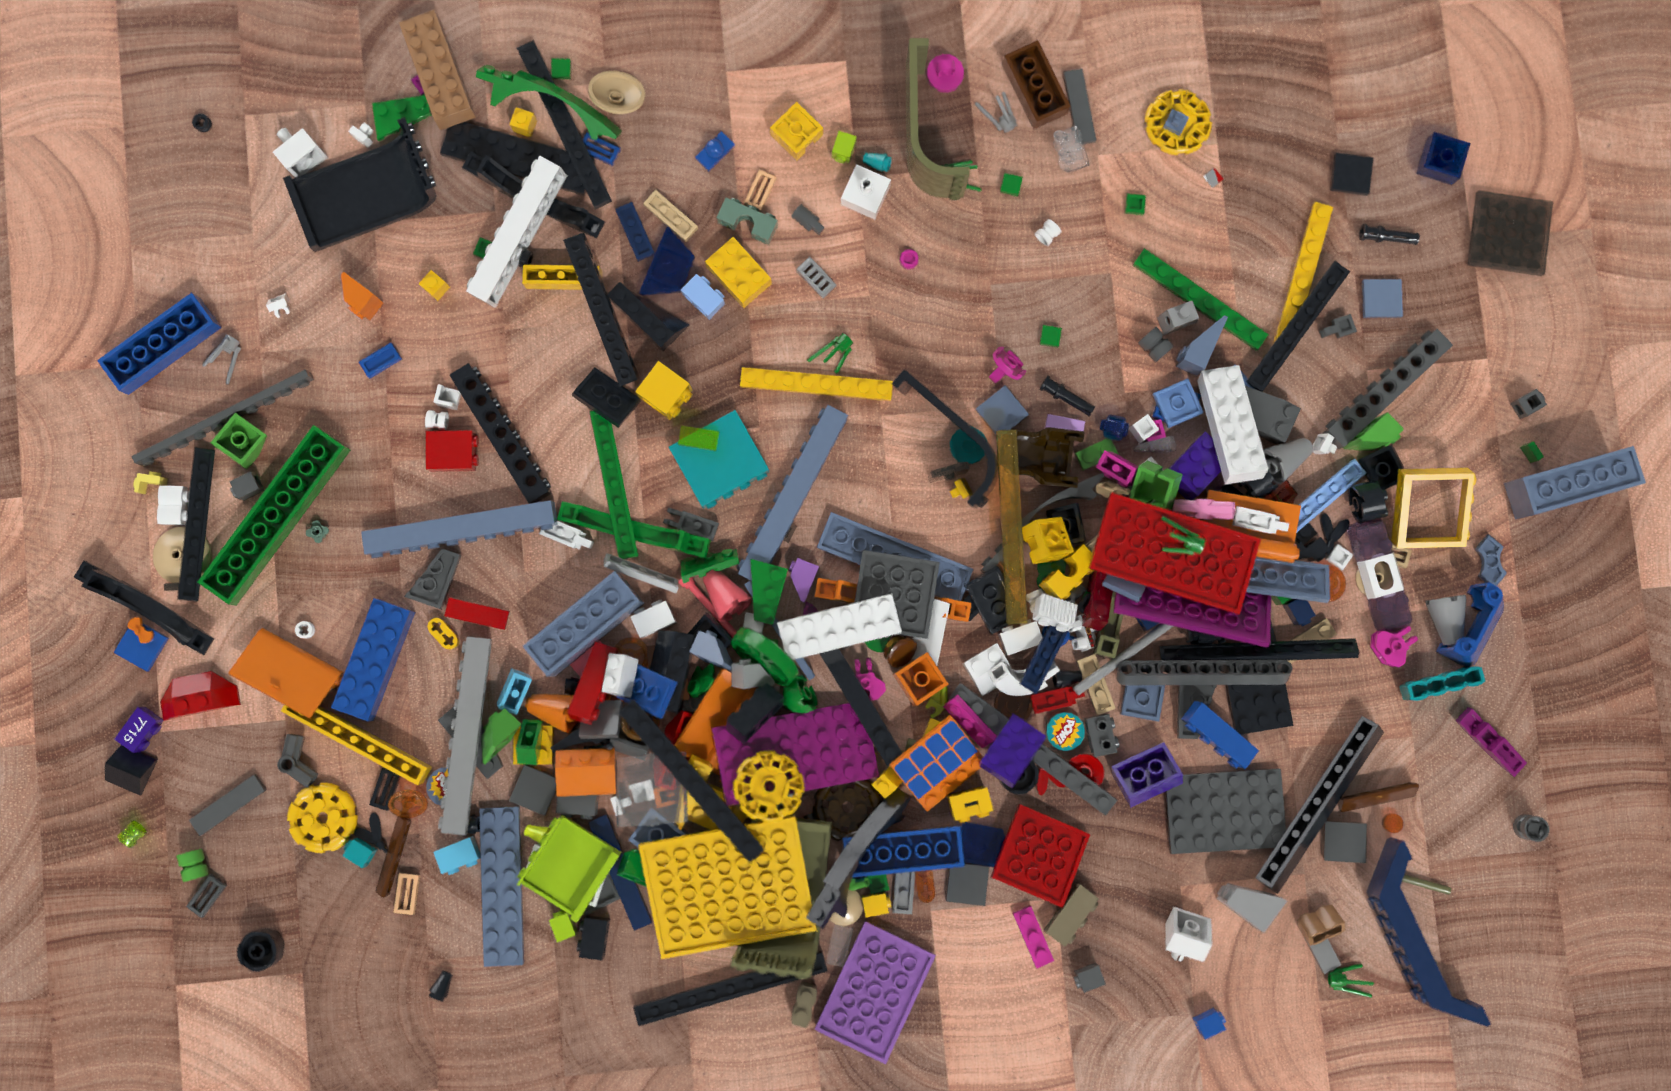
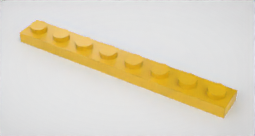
M1318 202L1313 203L1274 342L1309 295L1332 214V206Z
M742 367L740 387L891 401L893 387L891 383L893 381Z

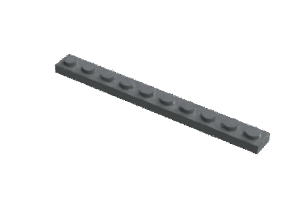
M303 370L131 457L136 464L142 466L151 465L155 462V459L169 456L172 453L171 451L177 448H185L189 445V442L203 439L211 431L221 430L224 427L223 425L235 413L239 416L255 413L259 407L273 404L275 399L281 396H289L297 388L307 387L314 378L310 372Z
M961 682L949 697V699H952L959 695L997 735L1000 734L1009 721L1007 716ZM1042 744L1033 757L1032 761L1105 816L1118 801L1114 796L1044 744Z

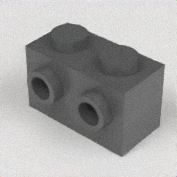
M1109 714L1084 718L1091 755L1099 757L1118 753L1119 741L1113 733V729H1115L1113 717H1110Z

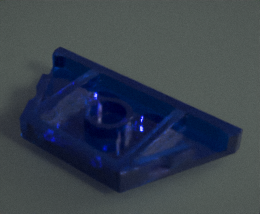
M666 227L639 291V294L642 296L681 293V289L684 287L695 261V256L685 247L683 242L676 237L669 227Z
M963 822L961 831L965 862L994 867L1005 840L1003 829Z

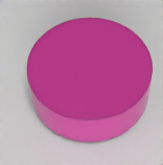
M907 249L901 253L900 264L903 268L913 269L917 266L919 257L914 250Z

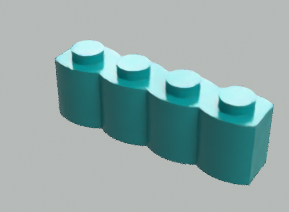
M1462 667L1456 671L1443 672L1438 676H1427L1419 681H1407L1402 683L1399 688L1403 700L1420 701L1428 696L1443 695L1447 691H1459L1465 687L1479 686L1486 680L1482 667Z

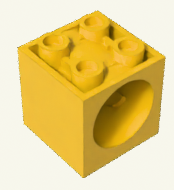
M659 361L635 391L641 400L669 420L672 417L676 418L681 411L680 406L683 402L687 403L692 397L690 383Z

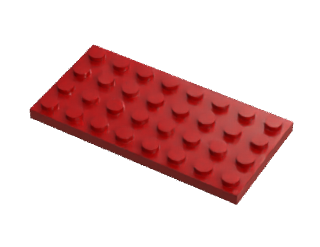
M1110 493L1088 569L1234 614H1240L1261 539L1125 496ZM1162 517L1172 520L1187 530L1199 534L1200 538L1205 539L1202 552L1200 554L1194 552L1193 555L1164 552L1163 548L1187 549L1184 547V541L1171 537L1170 533L1186 538L1189 535L1163 521Z

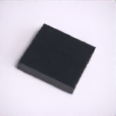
M1336 153L1334 155L1330 191L1368 196L1370 194L1373 158Z

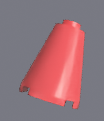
M710 570L703 577V582L720 622L732 620V615L736 613L740 615L750 606V600H752L750 596L722 571Z

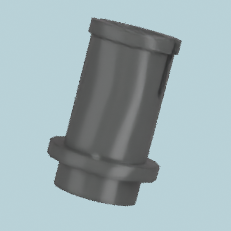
M1082 584L1076 588L1073 587L1070 590L1071 595L1064 601L1075 604V601L1087 591Z

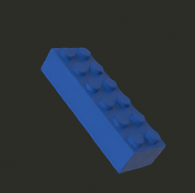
M191 292L97 361L120 392L129 395L222 327L201 298Z
M373 598L332 704V709L365 721H374L416 612L381 599Z
M961 826L881 833L861 858L853 877L965 867ZM853 837L843 838L844 848L847 846V844Z

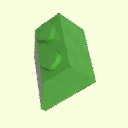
M235 413L210 443L244 469L248 470L260 455L267 435Z
M505 708L499 713L497 711L493 713L488 719L489 722L483 728L485 731L481 736L482 762L484 764H487L512 740L521 726V723Z

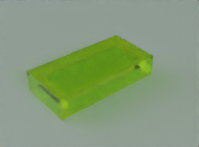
M681 425L678 445L717 451L720 432Z

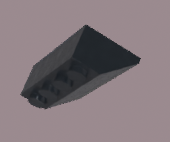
M659 630L650 670L678 682L666 709L668 712L678 714L681 710L693 654L689 651L696 637L695 635L677 631Z

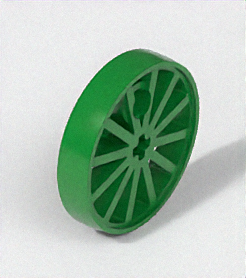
M740 628L731 640V645L740 658L751 659V662L760 664L774 680V683L788 686L797 677L799 672L793 660L784 650L764 635L752 629Z

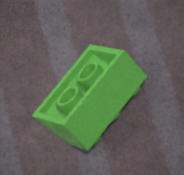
M1387 412L1372 420L1343 449L1372 451L1378 448L1380 450L1384 446L1387 447L1390 443H1395L1401 437L1400 433L1404 428Z

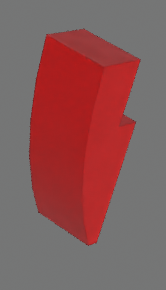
M448 598L444 617L505 630L510 611Z

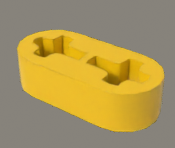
M433 618L428 622V631L443 648L451 650L459 645L458 635L443 619ZM434 623H441L440 629L443 631L442 633L439 630H433L435 627ZM445 634L450 638L454 637L452 640L453 645H446L447 639L444 637Z

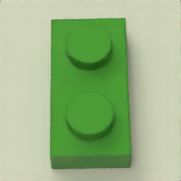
M1109 437L1075 453V456L1084 471L1097 465L1105 450L1116 454L1118 452Z

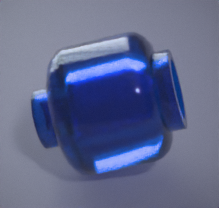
M1109 414L1106 420L1102 419L1100 430L1103 431L1104 438L1121 441L1123 437H1127L1129 423H1127L1125 417Z

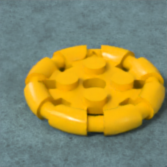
M1183 89L1178 91L1169 90L1158 95L1154 103L1149 105L1145 115V123H1147L1145 130L1153 145H1158L1162 152L1177 156L1179 153L1187 155L1201 148L1202 143L1209 138L1212 129V122H1210L1211 112L1205 101L1196 97L1197 94ZM1174 99H1178L1180 103L1174 104ZM1190 103L1194 104V105L1196 106L1195 109H1194L1192 106H1190L1189 104H1190ZM1160 106H1164V107H1165L1164 111H1162L1161 109H1159V107H1160ZM1172 109L1189 117L1180 136L1163 128ZM1197 118H1202L1203 122L1197 123ZM1154 121H1159V126H1155ZM1194 132L1198 134L1197 138L1193 136ZM1163 134L1169 138L1167 142L1161 139ZM1184 140V145L1179 146L1178 142H1182Z
M771 750L757 752L755 756L745 759L736 772L738 773L737 778L733 783L734 796L736 800L738 799L741 810L750 818L763 820L762 822L764 823L778 822L783 817L792 815L802 801L800 800L801 795L804 793V778L797 769L798 765L787 755H780ZM773 761L779 762L778 768L772 766ZM760 762L763 768L756 770L754 765ZM788 771H790L793 776V778L790 780H788L785 775V773ZM745 776L751 777L749 784L744 783ZM766 781L774 783L775 788L772 792H767L764 789ZM789 789L794 790L793 797L787 796ZM750 793L754 800L748 802L745 795ZM782 802L784 808L778 811L775 805ZM760 805L767 807L765 812L758 811Z
M320 782L319 785L314 786V784H311L308 788H303L296 795L295 801L291 802L287 813V821L290 823L289 832L298 845L302 844L306 847L305 850L310 852L325 853L328 850L332 852L338 850L349 841L348 838L356 830L358 815L355 812L356 804L347 791L341 790L340 786L332 783ZM321 792L322 798L317 799L316 793ZM335 795L339 798L338 802L333 800ZM303 801L308 803L305 809L301 807ZM347 809L348 817H343L341 810ZM321 812L326 813L328 816L326 823L319 821V814ZM302 818L301 823L303 826L298 827L297 819ZM341 826L345 829L342 834L338 832ZM309 833L314 836L311 841L306 838ZM329 836L330 841L325 843L324 838Z

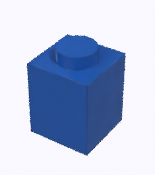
M1214 1008L1192 1018L1201 1037L1205 1040L1226 1030L1224 1026L1226 1020L1223 1014Z

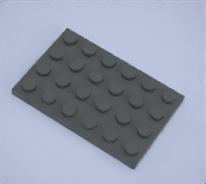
M1279 768L1183 774V784L1165 792L1170 854L1275 848L1286 832L1282 774Z

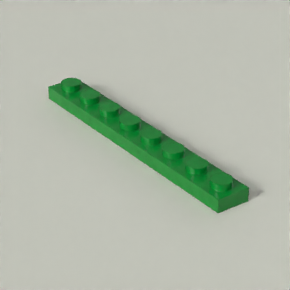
M1145 248L1134 262V267L1183 301H1193L1196 310L1215 323L1224 315L1228 318L1223 328L1255 351L1261 347L1269 334Z
M590 411L589 414L617 554L619 558L624 560L637 558L638 552L612 423L596 412Z

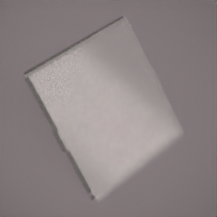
M681 752L682 755L686 758V752ZM649 753L644 756L616 758L617 827L644 825L653 827L659 824L688 822L687 791L655 754Z

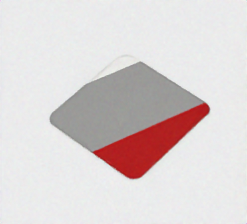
M1215 168L1204 175L1205 180L1211 187L1216 186L1223 180V177Z

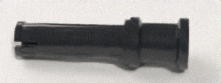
M1362 224L1359 231V240L1364 241L1368 239L1375 240L1376 243L1391 241L1417 245L1420 234L1388 230L1383 226L1372 227Z
M1047 375L1039 388L1040 391L1044 390L1051 394L1054 399L1059 398L1088 417H1090L1096 407L1065 389L1064 384H1059L1050 379L1049 375Z

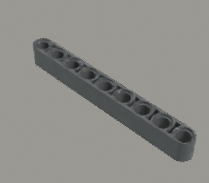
M1287 660L1122 661L1118 665L1116 679L1119 684L1125 686L1282 685L1288 682L1293 667Z

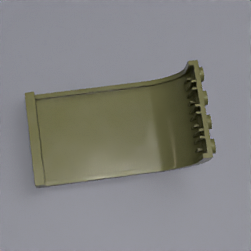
M909 38L905 67L908 172L914 184L926 194L939 198H949V200H959L964 197L970 175V167H944L937 165L924 155L919 145L917 75L924 74L929 38Z
M796 817L813 906L826 884L823 880L827 874L832 822ZM757 818L755 820L751 819V823L763 821ZM816 925L817 931L738 945L731 959V967H736L740 971L753 969L757 973L762 974L775 972L778 976L790 974L795 975L799 979L811 977L816 962L821 928Z

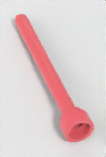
M690 577L689 582L684 584L681 578L678 583L682 588L689 589L733 638L737 631L728 621L720 622L712 603L694 584V577Z

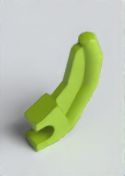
M947 686L932 695L927 702L926 709L931 706L935 708V713L930 715L931 718L941 714L945 709L943 706L948 701Z

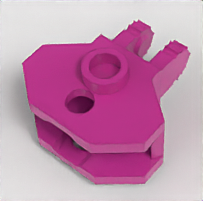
M1409 625L1398 632L1376 631L1371 635L1370 648L1380 663L1391 667H1401L1406 663V651L1410 649V645L1418 640L1416 635L1408 638L1406 641L1403 640L1402 636L1411 630Z
M866 658L867 674H860L859 659H854L857 679L864 690H869L870 694L868 697L870 700H878L886 692L884 682L874 676L871 658Z

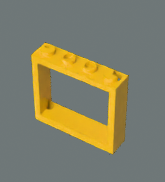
M1469 468L1398 469L1391 542L1397 548L1466 547L1467 540L1470 538L1468 528L1469 522L1472 520L1471 504L1474 502L1473 486L1476 484L1475 473ZM1462 479L1456 537L1406 538L1412 480Z

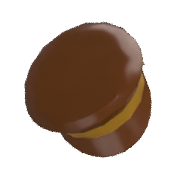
M894 634L886 644L884 658L891 667H901L914 656L917 650V643L914 639L906 638V635Z

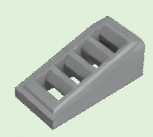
M808 257L796 269L797 274L823 299L836 287V284L811 257ZM809 266H811L812 268L807 273H805L804 271ZM816 271L817 274L810 279L809 277ZM822 277L823 279L816 285L815 282ZM827 282L829 285L821 291L820 288Z

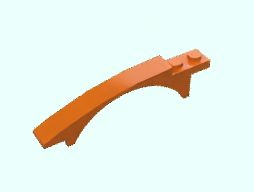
M817 578L814 597L855 603L857 584L843 580L834 581ZM934 597V599L950 603L947 619L969 621L971 603Z

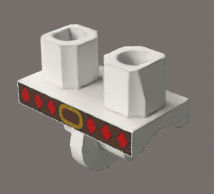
M1082 614L1076 617L1075 625L1069 630V633L1075 631L1077 636L1071 642L1073 649L1084 652L1096 647L1094 633L1098 632V630L1082 626Z

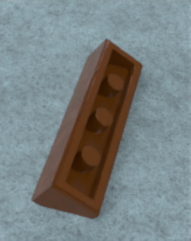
M1408 782L1344 796L1338 802L1340 812H1346L1411 798L1416 795L1419 784Z
M401 816L397 817L376 887V893L380 897L384 898L390 895L412 822L411 819Z

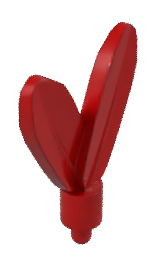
M1042 768L1039 770L1037 792L1040 796L1044 795L1047 790L1048 778L1056 786L1065 787L1064 784Z

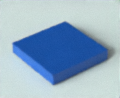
M143 623L146 630L154 632L152 641L146 644L140 643L139 637L133 630L128 628L113 653L149 672L169 637Z

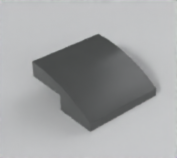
M1326 821L1324 861L1366 863L1367 824Z

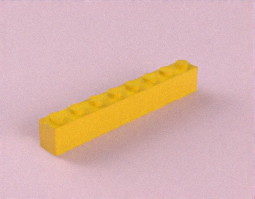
M285 705L281 709V712L416 785L423 784L432 769V766L321 706L317 708L311 719Z

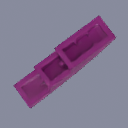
M1467 707L1455 720L1511 776L1515 777L1527 764L1504 737L1500 736L1489 723L1484 722L1472 708Z

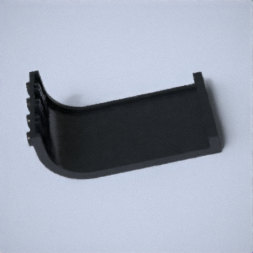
M405 117L397 120L402 131L393 141L294 179L290 175L283 178L308 245L314 252L409 218L425 210L436 200V193L433 188L436 186L435 180L432 175H428L427 169H430L426 158L421 157L420 152L423 150L419 140L415 141L413 134H416L412 123L406 121Z
M904 369L891 384L904 395L913 387L979 444L985 452L987 458L985 480L967 501L973 508H982L989 501L987 496L995 487L999 474L998 460L993 448L976 430Z

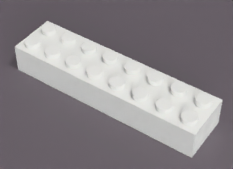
M541 156L532 163V171L529 176L524 178L520 193H517L513 198V206L505 213L502 226L498 227L495 231L494 241L487 246L483 261L477 264L475 276L470 278L467 283L466 291L494 308H496L519 266L523 251L528 249L567 177L560 166Z

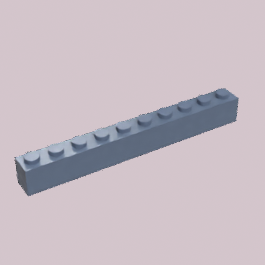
M827 405L826 409H821L818 415L820 420L817 426H812L809 432L811 436L809 441L803 443L800 452H802L800 458H795L791 466L793 469L791 475H786L782 483L784 486L782 492H777L773 500L775 502L772 509L769 508L764 516L766 522L763 526L760 525L755 533L757 539L754 543L751 542L746 550V553H748L746 559H742L737 567L739 570L738 574L751 582V559L768 564L772 563L848 420L847 414L830 405Z
M550 500L362 531L361 534L364 554L371 556V558H381L385 553L399 555L402 554L403 550L417 552L421 551V547L427 546L428 549L440 548L439 544L447 543V546H454L459 544L458 541L465 540L466 543L477 542V538L482 537L485 540L495 539L496 535L500 534L508 537L514 536L515 532L522 531L523 534L532 533L536 528L551 530L553 526L558 524L555 502Z

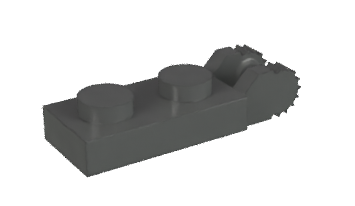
M668 508L667 512L680 516L679 523H676L670 519H664V524L676 527L677 530H683L692 535L708 538L712 542L714 541L719 526L718 522L685 511L681 512Z

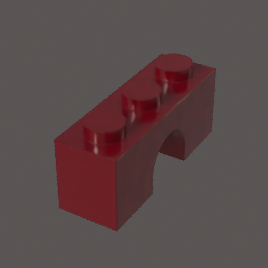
M1094 570L1089 575L1087 592H1091V597L1088 605L1084 608L1082 626L1100 631L1109 621L1113 590L1102 585L1107 574Z

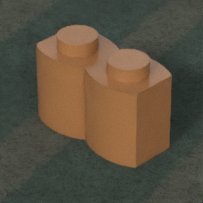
M1333 905L1321 906L1316 912L1305 913L1297 920L1298 928L1310 946L1319 944L1327 938L1335 937L1346 930L1344 920Z

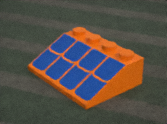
M949 715L889 765L928 812L981 768L980 761L983 756L952 716Z

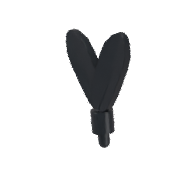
M1324 513L1321 515L1320 523L1327 541L1326 544L1330 548L1326 552L1329 555L1331 550H1333L1334 542L1349 528L1350 521L1345 519L1333 529L1330 517Z
M371 813L369 818L371 832L356 827L354 835L366 842L376 844L380 851L383 850L384 853H387V845L382 840L380 818L376 813Z

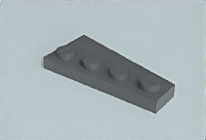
M454 707L438 719L439 723L452 738L454 737V730H451L453 718L456 719L457 711H454ZM481 723L476 767L486 779H489L503 767V764L498 754L487 764L482 762L481 736L485 730Z

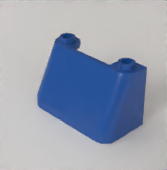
M1490 582L1471 585L1467 591V594L1471 595L1473 599L1471 607L1479 611L1467 635L1458 639L1454 647H1448L1440 643L1436 650L1437 653L1464 667L1476 664L1504 611L1503 592L1499 587Z

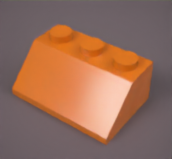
M615 748L611 750L582 749L556 751L557 797L616 794Z

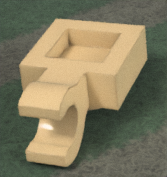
M1105 479L1096 486L1095 493L1109 498L1110 493L1124 496V494L1129 495L1131 489L1122 488L1118 483Z

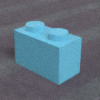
M511 668L496 703L499 709L503 710L505 708L508 712L517 715L532 681L529 674Z
M474 836L433 852L441 874L448 872V875L460 871L459 867L466 865L468 868L478 864L477 860L481 858V853Z

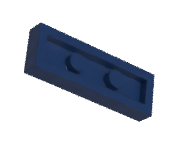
M633 202L616 208V213L637 261L639 262L655 255Z

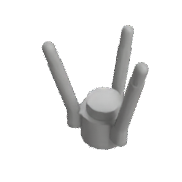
M1002 92L1007 111L1000 97L996 96V100L1004 114L999 118V123L978 102H975V106L997 127L998 131L1003 129L1004 133H1007L1017 126L1005 92Z
M226 334L221 343L202 365L205 367L208 363H213L222 351L228 354L234 352L225 382L229 384L238 353L241 350L238 347L240 342Z

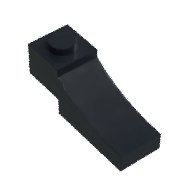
M1321 537L1316 538L1306 546L1302 542L1296 543L1297 548L1300 549L1298 560L1308 559L1309 562L1315 560L1319 562L1327 557L1326 552L1330 550Z
M578 728L552 746L551 750L556 754V751L564 750L583 742H594L595 745L600 743L604 745L610 741V738L580 739V728Z

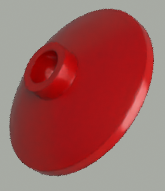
M1078 754L1069 760L1068 763L1082 773V769L1087 768L1089 773L1083 774L1099 786L1102 784L1105 771L1099 759L1090 754Z

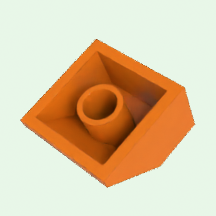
M342 272L344 301L349 304L348 309L359 318L363 319L365 317L370 321L384 303L348 274Z
M928 652L892 674L913 707L918 706L949 685Z

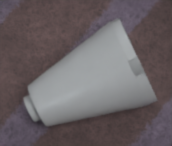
M1299 438L1263 449L1268 471L1274 477L1272 482L1275 484L1285 482L1312 454L1313 445L1308 439Z
M1466 595L1426 600L1427 609L1442 644L1454 647L1456 641L1464 637Z

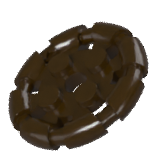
M869 779L854 782V789L846 788L847 783L836 785L839 790L834 793L830 791V788L833 786L817 789L814 796L815 806H813V814L816 820L826 821L829 816L834 822L831 827V839L839 841L843 840L844 837H853L859 830L857 824L861 821L865 822L871 815L866 813L867 806L873 807V813L882 802L880 793L872 786L873 782ZM865 789L870 794L866 798L861 793ZM823 800L829 801L828 808L822 807ZM847 801L853 804V810L849 813L842 810L843 803ZM841 826L849 827L848 833L840 832Z

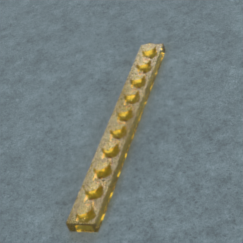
M1016 430L996 431L1006 619L1007 624L1027 623L1017 432Z

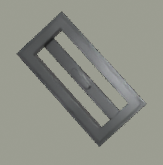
M209 874L186 907L200 918L205 917L227 887V884L222 883L219 878H215V875ZM212 881L213 885L195 908L194 904ZM219 886V888L214 893L209 902L206 904V906L203 908V910L199 911L205 904L207 899L210 897V895L213 893V891L216 889V887Z

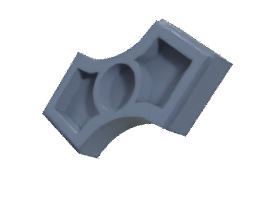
M1489 534L1474 549L1479 554L1482 564L1478 577L1485 583L1490 582L1497 586L1507 574L1500 562V554L1504 547Z

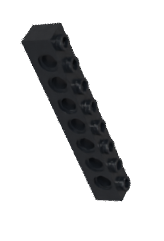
M585 233L564 239L563 241L619 386L638 380L640 377Z
M467 363L449 374L528 503H537L552 494L549 490L551 488L550 483L546 478L542 479L539 474L541 472L540 467L536 461L532 463L529 458L531 456L529 449L526 445L523 447L519 442L522 439L516 429L513 431L509 426L512 423L506 413L503 415L499 410L502 407L496 397L494 399L491 397V388L487 382L483 383L480 376L482 374L477 366L473 367ZM472 381H476V387L469 390V384ZM486 397V403L479 406V399ZM491 413H496V419L489 422L488 416ZM501 429H506V435L499 438L498 432ZM516 445V451L513 454H509V446ZM526 461V467L523 470H519V462ZM530 477H536V483L533 486L528 485Z

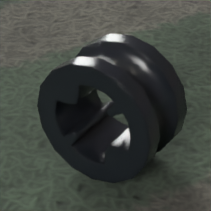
M200 113L193 117L192 125L195 129L204 133L211 129L212 121L206 115ZM203 119L205 122H203L204 126L201 127L199 124L201 123L200 120Z

